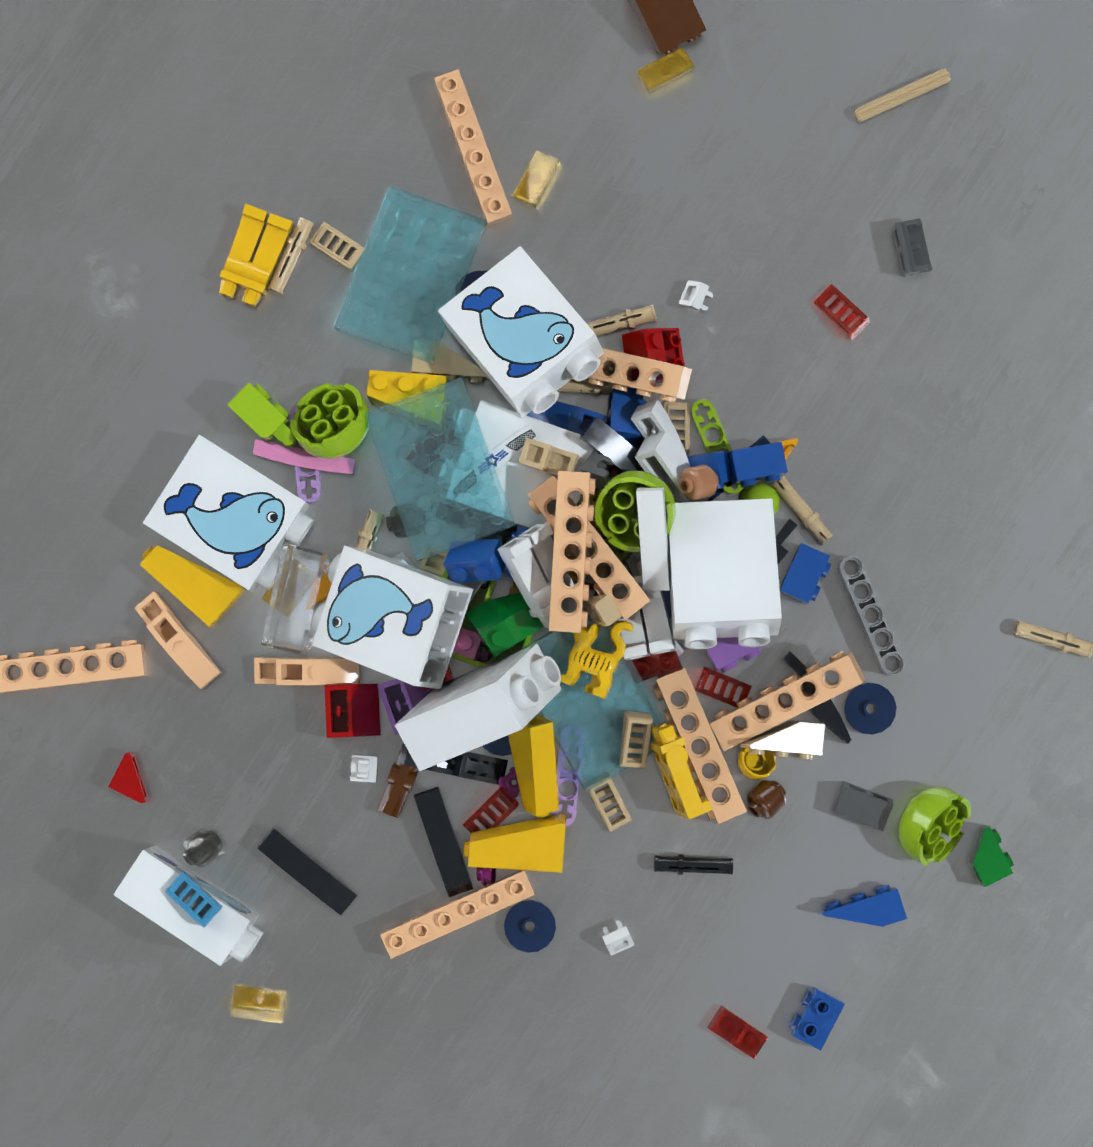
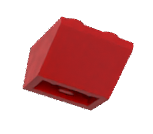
M679 328L641 329L622 334L624 353L685 367ZM638 368L632 372L633 381L639 377ZM662 374L656 377V384L663 383Z
M378 683L324 686L327 738L381 735Z

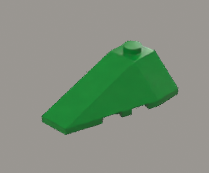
M521 592L487 600L465 614L493 659L544 627L538 617L530 615L528 611L530 608Z

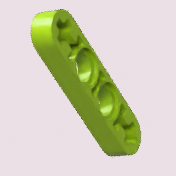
M704 399L696 401L691 407V417L706 452L728 450L729 453L732 451L712 403ZM698 405H702L703 408H709L706 416L708 421L713 418L715 423L707 424L703 428L700 427V424L704 423V419L701 415L697 416L695 413L698 411ZM709 428H715L719 431L720 438L716 442H709L705 438V432ZM727 482L723 483L724 488H722L725 493L730 495L738 494L743 489L740 484H737V489L733 490L732 487L726 486Z

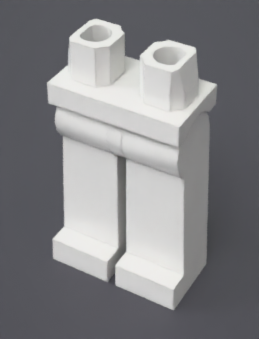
M536 524L520 534L519 538L512 539L497 550L530 610L528 611L530 615L538 617L544 627L549 628L554 546L550 535L553 534V531L549 524ZM566 572L563 578L564 582L572 587L574 586L573 580ZM567 597L562 602V608L565 612L572 613L576 610L577 603L573 598Z
M639 561L637 562L639 576L633 578L643 590L642 564ZM618 583L613 587L614 596L617 599L626 597L628 590L624 584ZM644 591L651 600L642 607L649 643L641 609L627 620L623 616L619 618V621H628L634 626L633 631H621V637L626 645L623 656L625 660L628 661L647 657L650 654L656 655L677 650L662 591Z

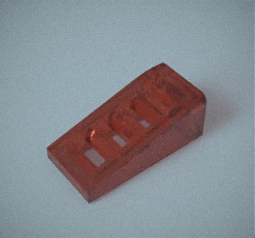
M833 284L814 301V304L851 340L855 339L870 323L869 318ZM835 295L837 298L826 307L824 304ZM843 302L845 305L834 314L835 308ZM851 310L852 313L842 322L840 319ZM858 317L859 319L849 328L848 326Z
M704 666L694 690L738 708V702L733 701L738 686L743 688L738 702L748 697L752 686ZM709 675L714 676L709 690L704 689ZM718 680H724L719 693H714ZM728 683H731L733 686L728 698L723 697Z
M499 787L463 823V826L470 833L480 831L481 829L473 822L477 819L486 829L498 827L517 808L519 802L515 798L509 797L508 791L504 787ZM497 797L508 806L507 809L496 799ZM490 804L501 813L500 816L489 807ZM483 811L494 821L492 824L481 815Z

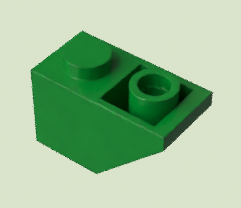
M987 825L980 830L970 861L983 887H987L1013 874L1010 867L1014 866L1008 852L1003 853L999 846V843L1002 842L999 833L995 828L991 830L990 826Z

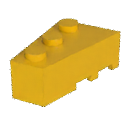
M369 370L367 397L370 404L396 415H402L414 420L418 424L426 425L445 434L450 388L447 376Z

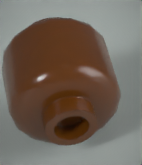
M774 780L761 781L747 796L750 804L748 805L749 811L755 817L772 818L786 804L785 789Z

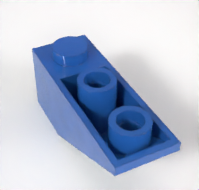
M556 401L548 410L540 414L530 411L526 415L580 435L583 434L595 417H599L604 422L606 420V415Z
M890 885L876 888V893L866 896L865 892L850 897L851 901L841 904L840 900L825 905L826 909L821 910V914L826 917L881 927L907 919L899 891L895 887L891 888Z

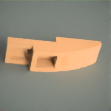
M153 591L135 607V610L147 624L146 627L200 689L204 688L221 673L194 636L186 631L157 592Z
M255 657L254 684H360V664L343 657Z

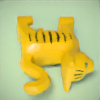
M618 621L612 626L610 639L615 646V650L612 653L601 652L591 648L600 631V626L597 624H587V628L582 627L581 633L571 632L574 636L575 644L569 653L568 668L566 674L561 675V682L573 687L582 672L592 675V681L586 684L584 691L606 699L612 686L613 673L625 654L626 645L620 633L621 631H633L634 626L628 621Z

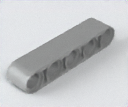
M845 557L838 564V573L878 667L885 675H897L904 668V658L865 567L858 557ZM847 561H853L857 565V572L854 575H848L844 571V564ZM857 585L866 587L867 596L864 599H859L855 596L854 589ZM869 608L877 612L878 617L874 623L867 622L864 617L865 611ZM879 632L886 634L888 642L884 647H879L875 643V636ZM889 656L896 658L898 661V667L894 671H889L885 667V660Z

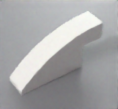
M658 399L637 406L631 420L645 439L635 456L636 460L645 472L657 476L668 486L675 503L698 502V500L690 501L679 489L680 475L683 470L690 467L678 433Z

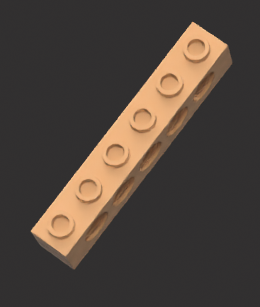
M459 69L435 77L436 88L488 228L513 219L511 209Z
M602 348L604 354L599 357L600 365L588 377V383L603 386L605 381L613 383V389L627 392L628 387L636 389V394L651 397L653 392L661 394V400L675 403L676 398L685 400L692 369ZM614 363L615 372L609 376L608 367ZM638 368L639 377L633 381L632 372ZM662 374L663 383L657 387L655 383L656 377Z
M558 471L549 631L581 633L582 627L587 628L588 612L583 611V601L589 600V585L584 584L585 574H590L591 558H586V549L592 548V532H588V521H593L594 505H589L590 494L595 495L596 479L591 478V473ZM578 491L583 495V502L576 507L571 506L568 502L570 493ZM571 518H578L581 521L582 526L577 533H571L567 529V522ZM575 544L579 547L580 555L577 559L570 560L566 557L565 549L568 545ZM574 571L577 573L578 582L575 586L571 587L565 584L563 578L566 572ZM567 597L573 598L577 603V608L572 613H567L562 608V602Z
M551 476L528 494L532 499L528 504L537 515L542 512L548 520L544 524L550 525L553 531L552 535L554 536L555 516L549 513L548 505L551 501L556 500L557 479ZM569 496V497H568V502H569V504H570L571 506L576 507L577 505H576L575 502L572 500V498ZM578 518L569 519L568 522L575 521L578 524L580 531L581 521ZM588 521V532H592V543L595 546V552L591 557H586L591 558L590 574H585V577L591 575L596 583L593 587L599 595L610 594L621 613V617L623 616L627 620L651 600ZM575 544L568 545L565 549L569 556L574 554L578 558L580 555V549ZM600 563H608L611 567V574L607 578H601L597 575L596 568ZM618 583L624 584L628 590L626 597L623 599H617L612 592L613 587Z
M137 640L121 641L122 646L112 648L111 643L96 644L95 650H86L85 646L70 647V653L60 654L59 649L45 650L44 656L34 657L33 652L19 653L18 659L8 660V655L0 656V693L148 676L145 648L143 644H137ZM116 653H121L124 656V664L119 668L114 667L112 664V657ZM91 656H95L99 663L94 671H90L86 667V661ZM65 659H69L73 665L71 672L68 674H64L60 669L61 662ZM39 662H43L47 668L45 675L42 677H38L34 671L35 666ZM14 665L18 666L21 671L20 677L16 680H12L9 676V669Z
M840 651L829 657L831 662L823 666L818 662L806 668L807 674L799 678L797 674H794L783 680V686L775 689L774 685L760 691L761 697L754 700L751 697L745 698L737 703L738 708L732 711L726 708L714 714L716 719L710 723V726L723 751L862 684L866 678L852 651L847 654ZM828 670L836 671L839 676L838 682H830L826 677V672ZM804 682H811L815 685L816 691L814 694H808L804 691ZM782 693L789 694L792 697V705H784L780 700V695ZM758 705L767 706L769 716H761L757 711ZM735 716H742L746 720L745 728H740L735 724Z
M682 668L655 680L657 685L653 689L658 700H664L667 709L663 712L668 724L674 723L678 732L676 735L684 737L686 745L682 747L688 752L687 765L690 773L695 772L698 781L694 782L700 797L705 795L713 810L707 812L710 821L715 819L716 823L720 824L747 812L686 669ZM675 691H680L685 696V702L681 706H675L671 702V695ZM686 715H691L695 719V726L691 730H685L681 726V720ZM696 739H701L705 742L706 749L702 754H695L691 749L692 742ZM706 763H712L716 768V773L712 778H705L702 774V767ZM717 787H722L726 791V798L722 802H716L712 798V792Z
M521 870L494 884L485 886L384 931L380 936L390 959L529 898L535 895V892L525 870Z

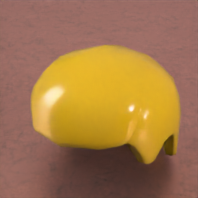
M741 748L738 753V767L742 774L749 779H764L775 770L776 756H773L772 750H765L764 755L749 754V748Z

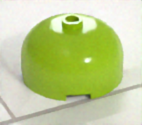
M327 383L308 392L297 403L298 410L293 420H290L291 432L306 452L318 458L334 459L351 453L363 442L370 426V413L366 402L354 386L348 383L332 386L331 383ZM305 428L309 429L313 437L309 434L308 430H305Z
M627 471L613 477L603 487L595 504V521L603 534L608 538L609 543L625 551L641 552L637 488L664 487L667 535L669 534L675 519L676 506L672 492L660 478L644 471ZM612 488H613L614 491H615L613 497H612V495H611V493H610V489H612Z
M931 787L917 794L906 806L900 818L898 834L903 849L925 866H928L932 861L941 862L953 851L964 835L960 830L965 818H970V802L946 787ZM941 832L952 838L947 844L946 839L940 836Z

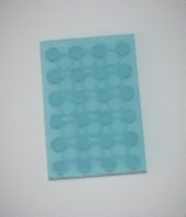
M389 186L334 328L432 364L446 328V324L438 310L460 293L486 226V219Z
M462 377L364 414L417 562L515 526L512 513Z
M588 619L587 624L593 625V623H591ZM598 625L600 626V631L591 648L601 652L612 653L615 650V646L610 639L612 625ZM550 631L520 649L523 650L538 644L544 657H551L558 665L560 674L563 675L566 674L569 653L575 641L571 632ZM624 657L621 658L616 671L613 673L612 686L606 699L584 691L586 684L591 683L592 675L582 672L573 687L560 682L559 685L562 690L540 711L543 717L553 722L554 738L585 792H589L628 768L619 765L625 711L650 713L653 718L652 726L662 722L666 723L632 660L627 661ZM632 723V725H643L638 723ZM631 732L630 735L642 736V733ZM629 743V746L641 747V744ZM649 747V750H648V755H650L651 753L654 752V751L650 750V747ZM628 753L627 757L640 758V754Z

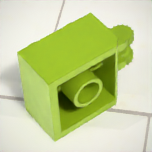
M248 383L227 404L264 441L273 442L277 438L284 446L289 448L297 443L296 438L288 428L290 422L287 420L289 414L279 403L275 402L272 405L268 401L271 396L258 383L254 387Z

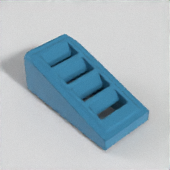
M184 871L180 873L165 891L203 928L209 924L223 907ZM185 881L188 884L180 895H177L175 891ZM193 888L196 891L188 902H185L183 898ZM201 896L204 899L194 910L191 905ZM209 903L212 907L202 917L199 912Z

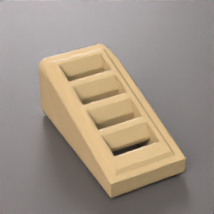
M326 222L322 223L309 242L351 272L366 253L364 247ZM325 232H330L331 234L324 244H320L319 241ZM336 236L339 238L331 250L327 247ZM343 242L347 245L341 254L337 255L336 252ZM352 247L355 251L349 260L346 261L344 257Z
M664 402V409L670 420H684V425H674L676 430H684V435L678 436L681 441H684L685 453L689 455L690 403ZM669 410H684V415H669Z
M610 594L589 596L588 601H583V611L588 612V619L591 623L610 626L621 617V613Z
M624 712L619 762L621 767L646 768L653 718L650 713ZM632 723H638L643 725H632ZM631 732L642 733V736H632L630 734ZM629 743L641 744V747L629 746ZM628 753L640 754V758L627 757V754H628Z
M607 772L584 783L609 832L632 821L624 802ZM606 783L608 784V786H606V787H604V788H602V789H600V790H598V791H596V792L594 791L595 789L599 788L600 786H602V785H604V784H606ZM612 792V796L601 802L599 801L600 797ZM614 802H617L618 805L612 807L607 811H604L603 808L609 806ZM622 811L623 814L609 821L608 817Z

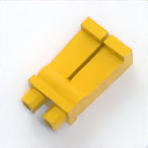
M245 203L232 248L226 260L224 270H221L219 276L222 280L219 293L233 299L237 287L243 288L246 291L242 302L256 307L261 296H266L268 290L266 288L277 267L294 224L291 220L272 213L269 215L267 211Z
M665 722L652 726L651 734L653 741L649 743L650 750L654 751L675 814L690 820L713 810L710 801L700 797L687 765L688 752L682 747L686 745L684 737L676 735L671 724L666 725Z

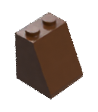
M628 0L654 49L660 54H671L679 48L678 45L685 41L688 43L693 42L701 37L702 32L706 31L693 0Z

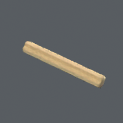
M941 69L856 108L854 111L855 116L859 122L865 121L948 83L951 80L950 74L947 69Z

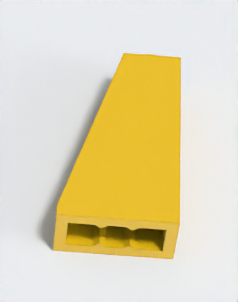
M158 545L155 548L150 546L141 556L143 561L140 565L211 628L246 590V588Z
M537 714L522 730L509 734L508 738L523 809L535 817H546L549 813L559 810L554 730L552 721Z
M557 814L471 832L470 842L464 841L463 857H469L468 867L562 873L566 814Z

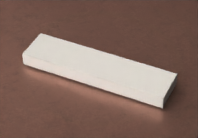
M664 487L637 488L643 591L670 590Z

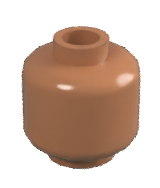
M707 465L688 467L680 475L679 489L690 501L710 498L717 490L718 476Z

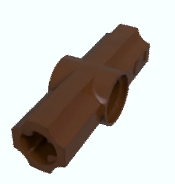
M402 747L397 761L392 765L386 780V789L377 809L396 818L399 817L407 794L411 792L418 775V768L399 764Z

